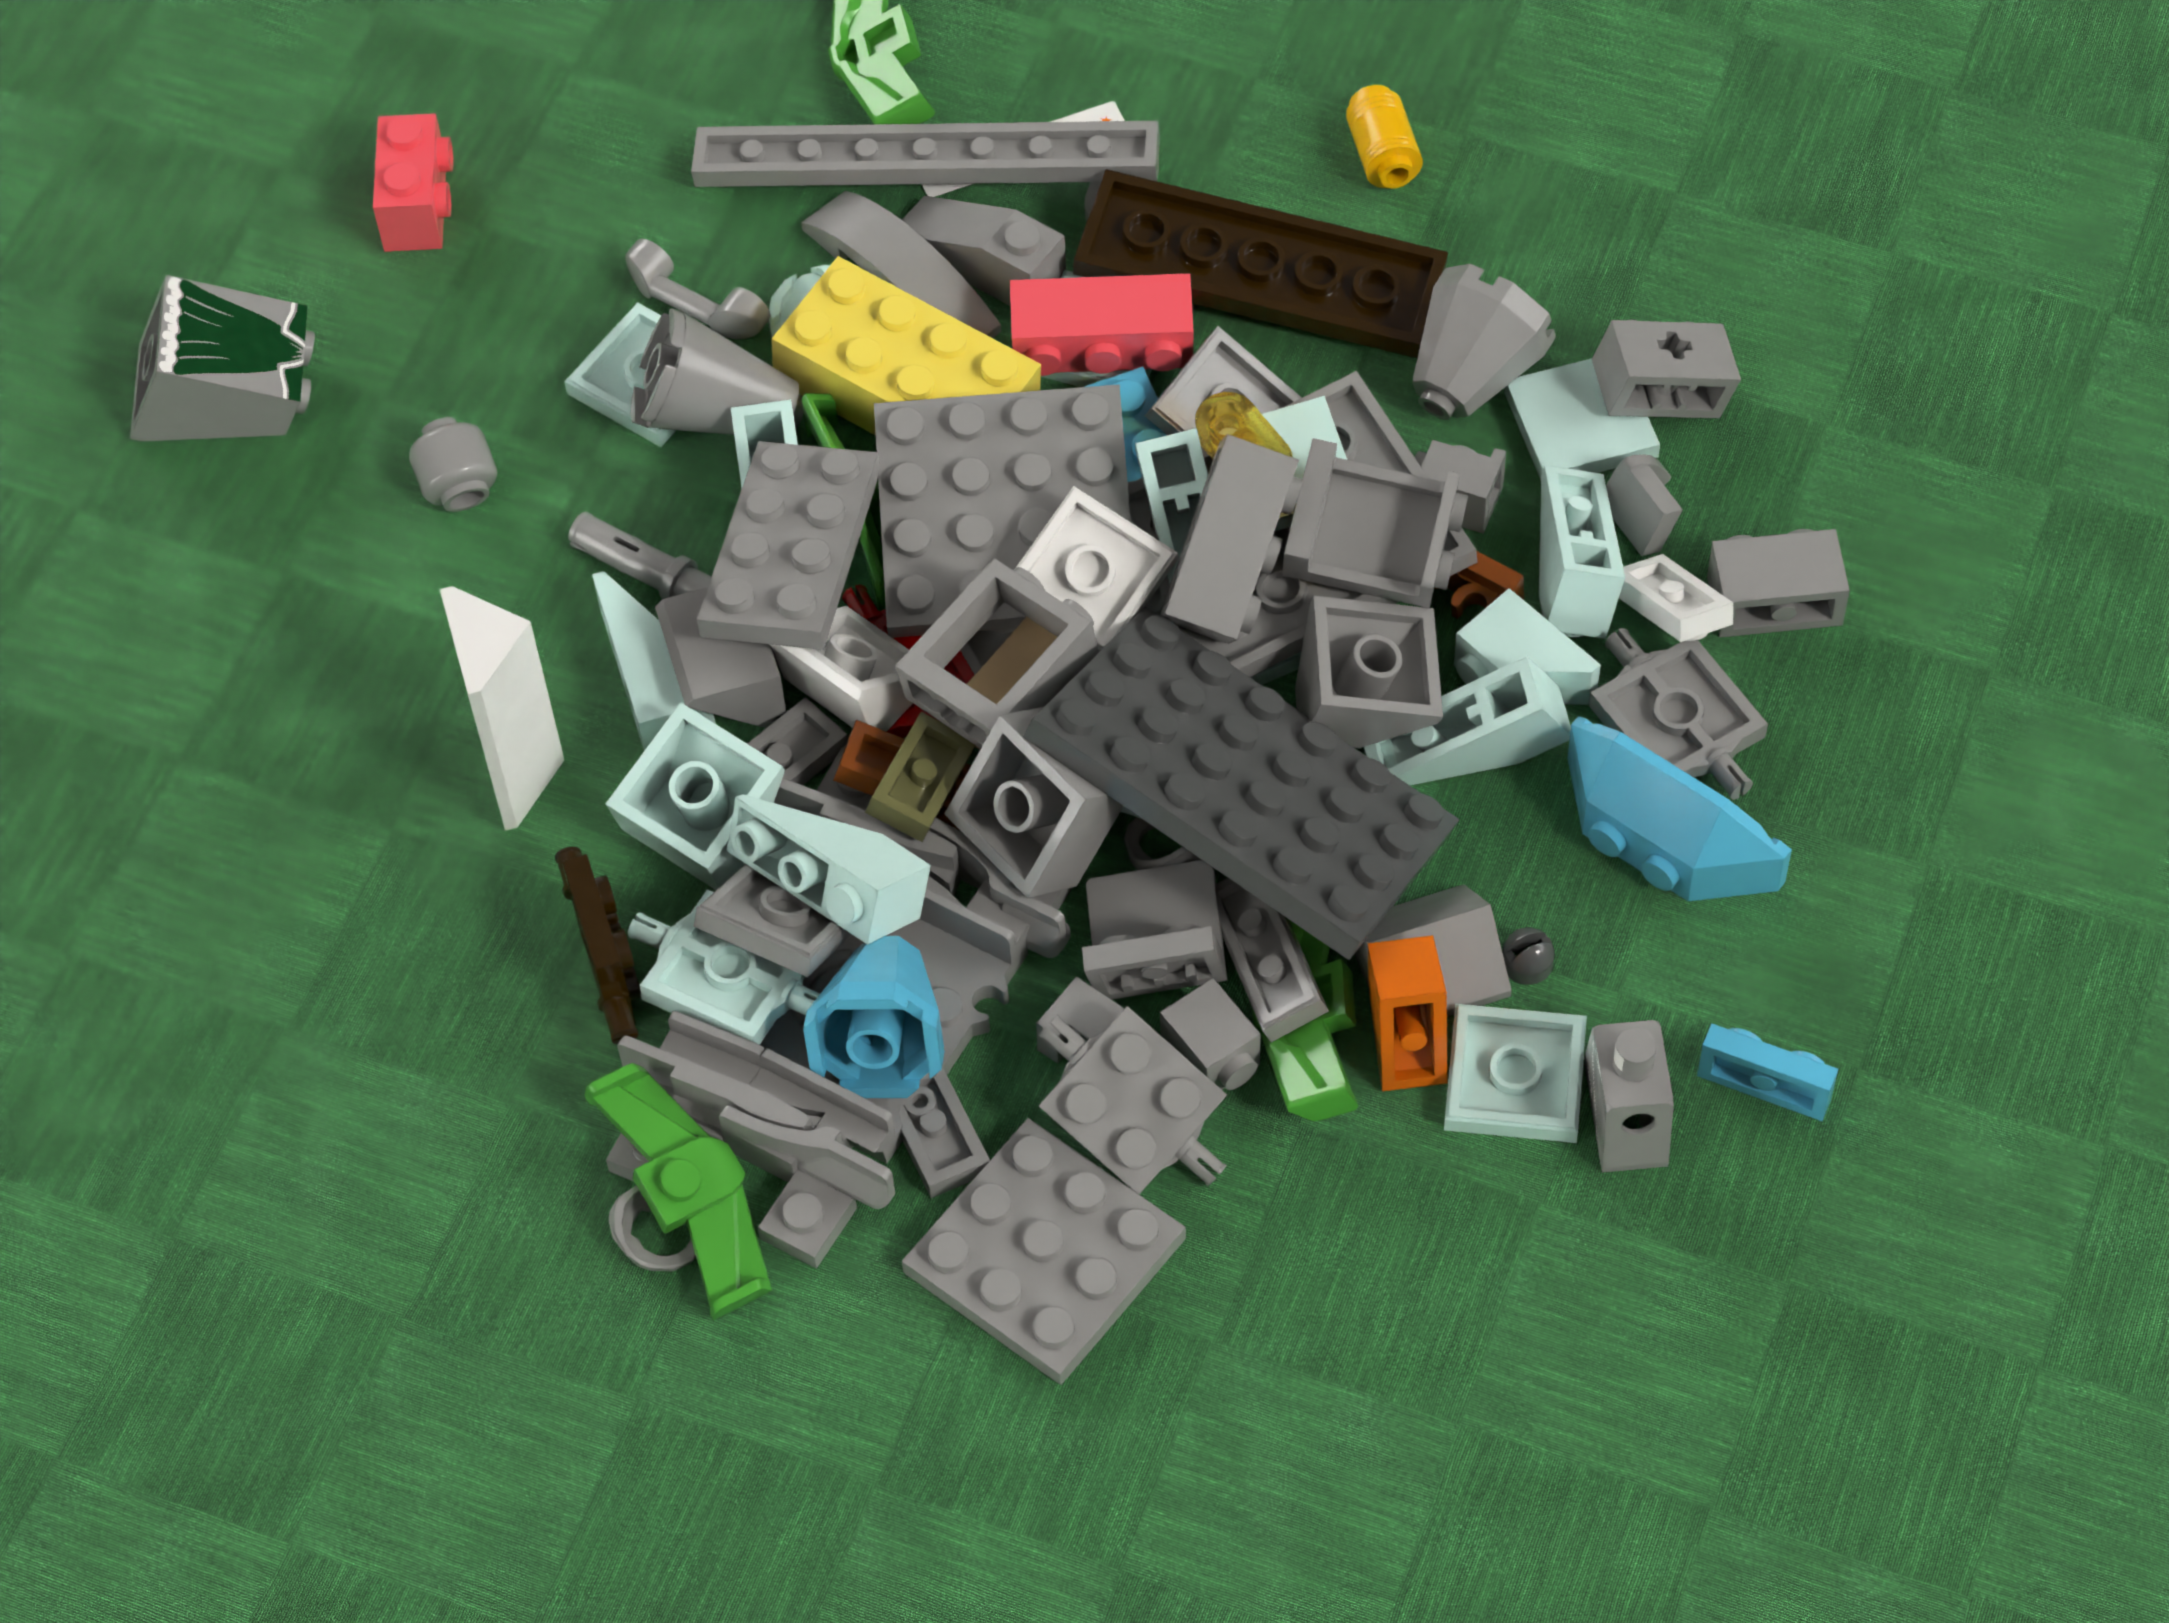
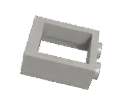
M993 558L900 659L895 668L906 699L979 748H982L1000 715L1044 707L1099 653L1093 629L1094 621L1081 605L1071 599H1065L1063 602L1046 592L1041 582L1029 571L1021 567L1012 570ZM1005 602L1057 636V638L1007 694L995 704L944 670V668Z

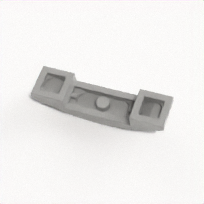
M844 191L801 222L802 230L835 259L837 256L843 259L849 257L859 267L991 338H994L1001 332V324L949 261L908 224L879 204L856 193Z

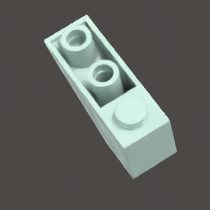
M744 794L735 797L726 851L868 945L920 919L931 867L929 863L884 834Z

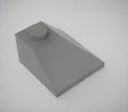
M1313 595L1309 604L1295 686L1297 710L1308 716L1309 722H1318L1328 726L1337 737L1354 748H1362L1440 723L1443 718L1434 608Z

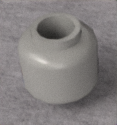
M453 417L439 418L425 425L421 431L422 436L413 443L409 452V461L423 497L429 503L443 506L446 511L450 512L467 510L485 501L489 496V489L496 481L497 467L481 429L471 423H457Z

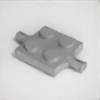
M1626 628L1618 629V635L1616 632H1613L1607 638L1605 646L1624 668L1615 679L1590 692L1589 707L1605 726L1624 733L1694 778L1712 774L1732 800L1738 799L1739 794L1745 795L1751 789L1753 781L1746 776L1733 758L1737 753L1766 737L1768 723L1698 640L1683 641L1669 649L1645 653Z
M1128 1006L1123 1009L1105 1031L1089 1038L1087 1041L1067 1025L1058 1014L1049 1024L1060 1032L1068 1042L1064 1043L1047 1026L1038 1035L1068 1060L1061 1080L1038 1106L1137 1194H1140L1162 1169L1176 1163L1178 1160L1204 1181L1207 1187L1216 1177L1202 1166L1197 1159L1201 1158L1219 1175L1227 1166L1197 1140L1204 1121L1227 1094Z

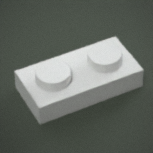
M1664 554L1623 567L1625 580L1619 599L1679 642L1700 640L1710 632L1733 625V602Z

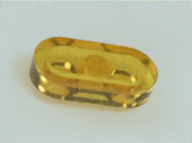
M1221 392L1208 397L1198 407L1195 415V425L1200 445L1212 460L1214 459L1219 442L1226 436L1219 434V432L1225 428L1237 430L1231 434L1232 436L1293 457L1288 444L1245 396L1234 392Z

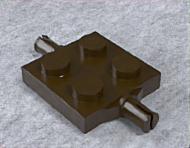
M578 847L563 848L555 854V861L558 864L564 884L562 892L566 899L572 901L581 937L600 994V998L597 1001L598 1008L604 1013L612 1043L618 1045L624 1035L635 1039L639 1035L635 1027L636 1021L631 1001L642 998L633 967L635 966L625 930L624 928L621 929L616 913L618 911L607 874L594 878L587 854L582 855L581 849Z

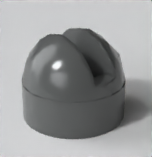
M1533 927L1519 928L1509 935L1502 950L1508 977L1517 983L1525 985L1537 984L1545 980L1550 975L1554 964L1555 951L1551 939L1542 930ZM1531 945V947L1522 951L1517 957L1514 956V952Z

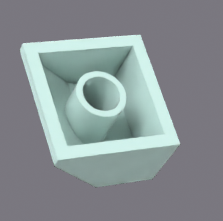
M680 702L605 804L623 831L717 890L745 864L726 851L735 797L744 794L774 803L785 769L779 763Z

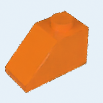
M1433 935L1367 943L1369 996L1382 1092L1447 1084V991Z

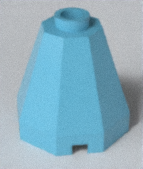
M884 936L868 945L866 943L861 944L854 950L806 1012L803 1032L809 1068L825 1077L826 1071L840 1079V1086L863 1098H908L919 1089L921 1078L929 1073L931 1079L942 1070L945 1051L939 1009L919 949L900 936Z

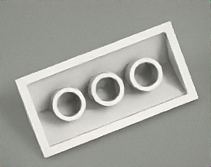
M453 586L439 589L505 831L518 828L564 762L531 622Z

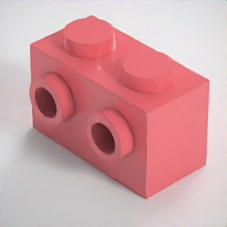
M436 113L378 116L373 211L384 252L442 249L444 218L451 217L452 211L450 186L448 182H445L446 172L453 171L454 157L451 137H441Z

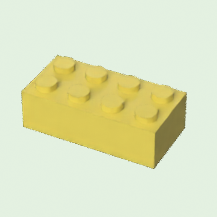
M837 256L771 338L773 367L799 383L800 395L803 396L805 393L831 394L836 403L837 415L876 435L874 403L1040 391V363Z

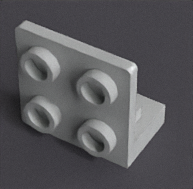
M1196 860L1096 877L1086 882L1092 946L1082 947L1084 972L1094 989L1113 1000L1203 985L1212 978L1216 982L1227 981L1215 868L1203 860Z

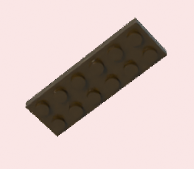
M1106 169L1074 257L1073 274L1082 277L1190 273L1192 304L1418 358L1433 287L1446 268L1448 252Z

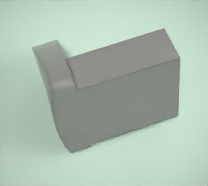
M1646 454L1631 455L1624 458L1618 464L1606 485L1613 520L1641 556L1661 551L1683 510L1664 486L1670 481L1671 475L1657 458Z

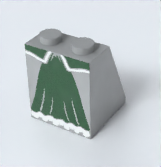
M166 275L139 343L130 439L137 441H164L286 435L295 413L304 414L310 398L311 380L302 378L303 366H308L315 340L314 331L306 330L308 306Z

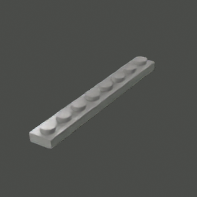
M1158 121L697 127L691 174L695 187L1101 182L1106 169L1157 181L1160 131Z

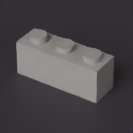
M1229 434L1219 442L1159 616L1168 618L1177 626L1227 644L1237 640L1240 631L1250 634L1262 602V598L1253 595L1260 572L1271 574L1282 545V539L1273 536L1281 512L1291 515L1302 488L1303 480L1294 477L1299 462L1298 459Z

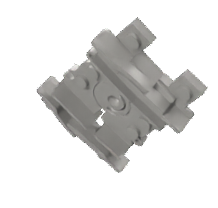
M841 747L817 791L782 778L774 803L884 834L931 865L920 919L886 936H900L920 950L939 1009L945 1051L942 1068L948 1074L972 1037L990 1031L989 1016L977 1011L974 1008L975 1005L985 998L997 999L1004 1005L1009 1003L1007 985L1027 957L1028 949L1046 958H1054L1063 950L1071 935L1070 927L1065 922V916L1058 909L1073 887L1027 898L960 830L940 819H935L925 839L921 842L865 813L872 796L833 781L845 747ZM960 880L978 888V891L966 908L954 897ZM851 935L809 977H805L803 986L821 993L854 950L864 942ZM792 1009L775 1021L760 1045L677 1011H672L668 1018L670 1031L660 1048L624 1035L617 1045L622 1067L630 1063L644 1067L710 1137L728 1143L736 1156L788 1182L759 1224V1236L761 1240L816 1269L856 1211V1200L871 1208L882 1209L890 1203L895 1195L892 1171L852 1148L855 1147L887 1164L902 1143L901 1128L903 1124L899 1113L902 1107H905L910 1119L920 1122L921 1115L930 1113L934 1108L937 1109L934 1092L924 1087L934 1084V1078L930 1079L929 1073L920 1079L919 1089L908 1098H863L840 1086V1079L826 1071L825 1077L811 1071L803 1032L806 1016ZM918 1100L927 1102V1105L922 1108L913 1106ZM622 1133L606 1158L609 1172L633 1182L634 1169L649 1162Z

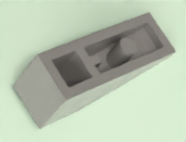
M923 196L902 219L948 260L970 285L1010 307V280L1061 278L1063 271L1066 270L1065 236L1016 209Z

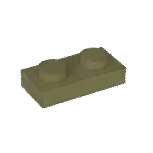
M920 712L871 797L865 813L923 842L976 745L942 722Z

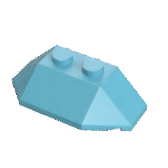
M1580 716L1571 724L1567 759L1582 834L1589 838L1597 850L1609 857L1621 858L1641 871L1645 879L1656 888L1663 891L1671 890L1686 901L1776 892L1784 885L1792 849L1777 838L1773 837L1771 839L1757 821L1732 801L1620 731L1601 724H1593L1588 719Z

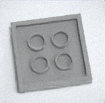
M1027 1118L902 1260L903 1273L1059 1385H1062L1186 1239V1227L1037 1123Z

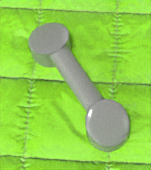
M638 239L625 254L628 271L643 296L648 299L654 297L709 325L712 330L726 338L748 339L754 337L762 330L771 317L767 305L756 294L745 288H734L723 302L718 304L668 279L669 275L674 271V264L670 256L660 246L650 240Z

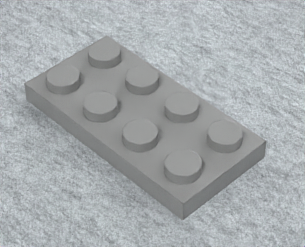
M758 441L697 618L700 637L824 650L878 481L880 467L878 452Z

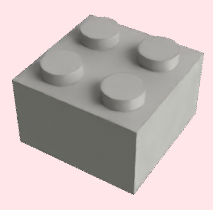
M1043 707L1003 714L998 717L944 813L1027 898L1076 887L1123 808L1122 804L1023 737L1032 718Z

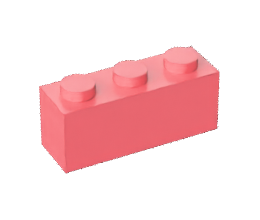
M1190 273L1010 280L1012 349L1040 363L1041 376L1061 372L1087 371L1104 374L1116 370H1134L1142 366L1144 369L1170 371L1175 368H1183L1193 356L1194 330Z

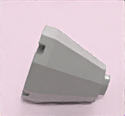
M1472 264L1445 268L1434 285L1412 381L1416 394L1420 396L1418 399L1420 406L1431 415L1443 420H1448L1451 416L1460 418L1471 415L1544 357L1556 338L1554 329L1546 330L1551 323V317L1547 310L1512 281L1498 276L1492 286L1479 280L1485 270Z

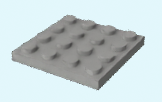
M1120 384L874 403L876 450L879 453L880 460L878 484L888 636L892 638L922 636L993 558L1014 570L1073 486L1131 522ZM1004 602L978 631L1017 628L1026 616Z

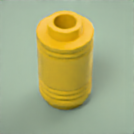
M1370 85L1358 90L1349 101V106L1346 110V120L1366 177L1372 185L1379 188L1395 189L1403 187L1418 175L1423 165V159L1401 98L1396 92L1383 85Z

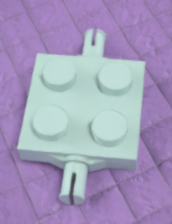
M708 889L692 912L673 926L657 921L642 912L635 915L636 920L632 919L628 929L629 938L636 939L659 950L656 963L640 984L642 1000L670 1013L672 1011L680 1012L760 1045L778 1018L790 1009L806 1016L807 1010L820 995V993L803 986L805 976L694 927L696 908L714 893Z

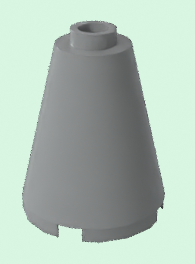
M671 308L669 309V314L663 313L651 333L639 368L646 370L643 383L644 389L634 386L630 412L632 423L646 428L734 435L731 407L791 399L795 429H797L803 416V396L799 395V383L682 311Z

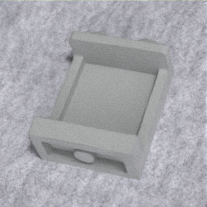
M1313 438L1302 479V488L1296 503L1284 552L1282 575L1430 608L1434 588L1447 590L1455 553L1443 551L1448 530L1461 531L1469 495L1457 493L1460 473L1448 470L1446 481H1439L1336 457L1337 443Z

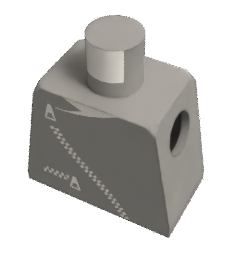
M1647 1020L1603 1024L1592 1027L1584 1056V1067L1602 1173L1668 1167L1674 1104L1659 1021ZM1640 1114L1639 1125L1643 1128L1630 1129L1622 1124L1628 1117Z

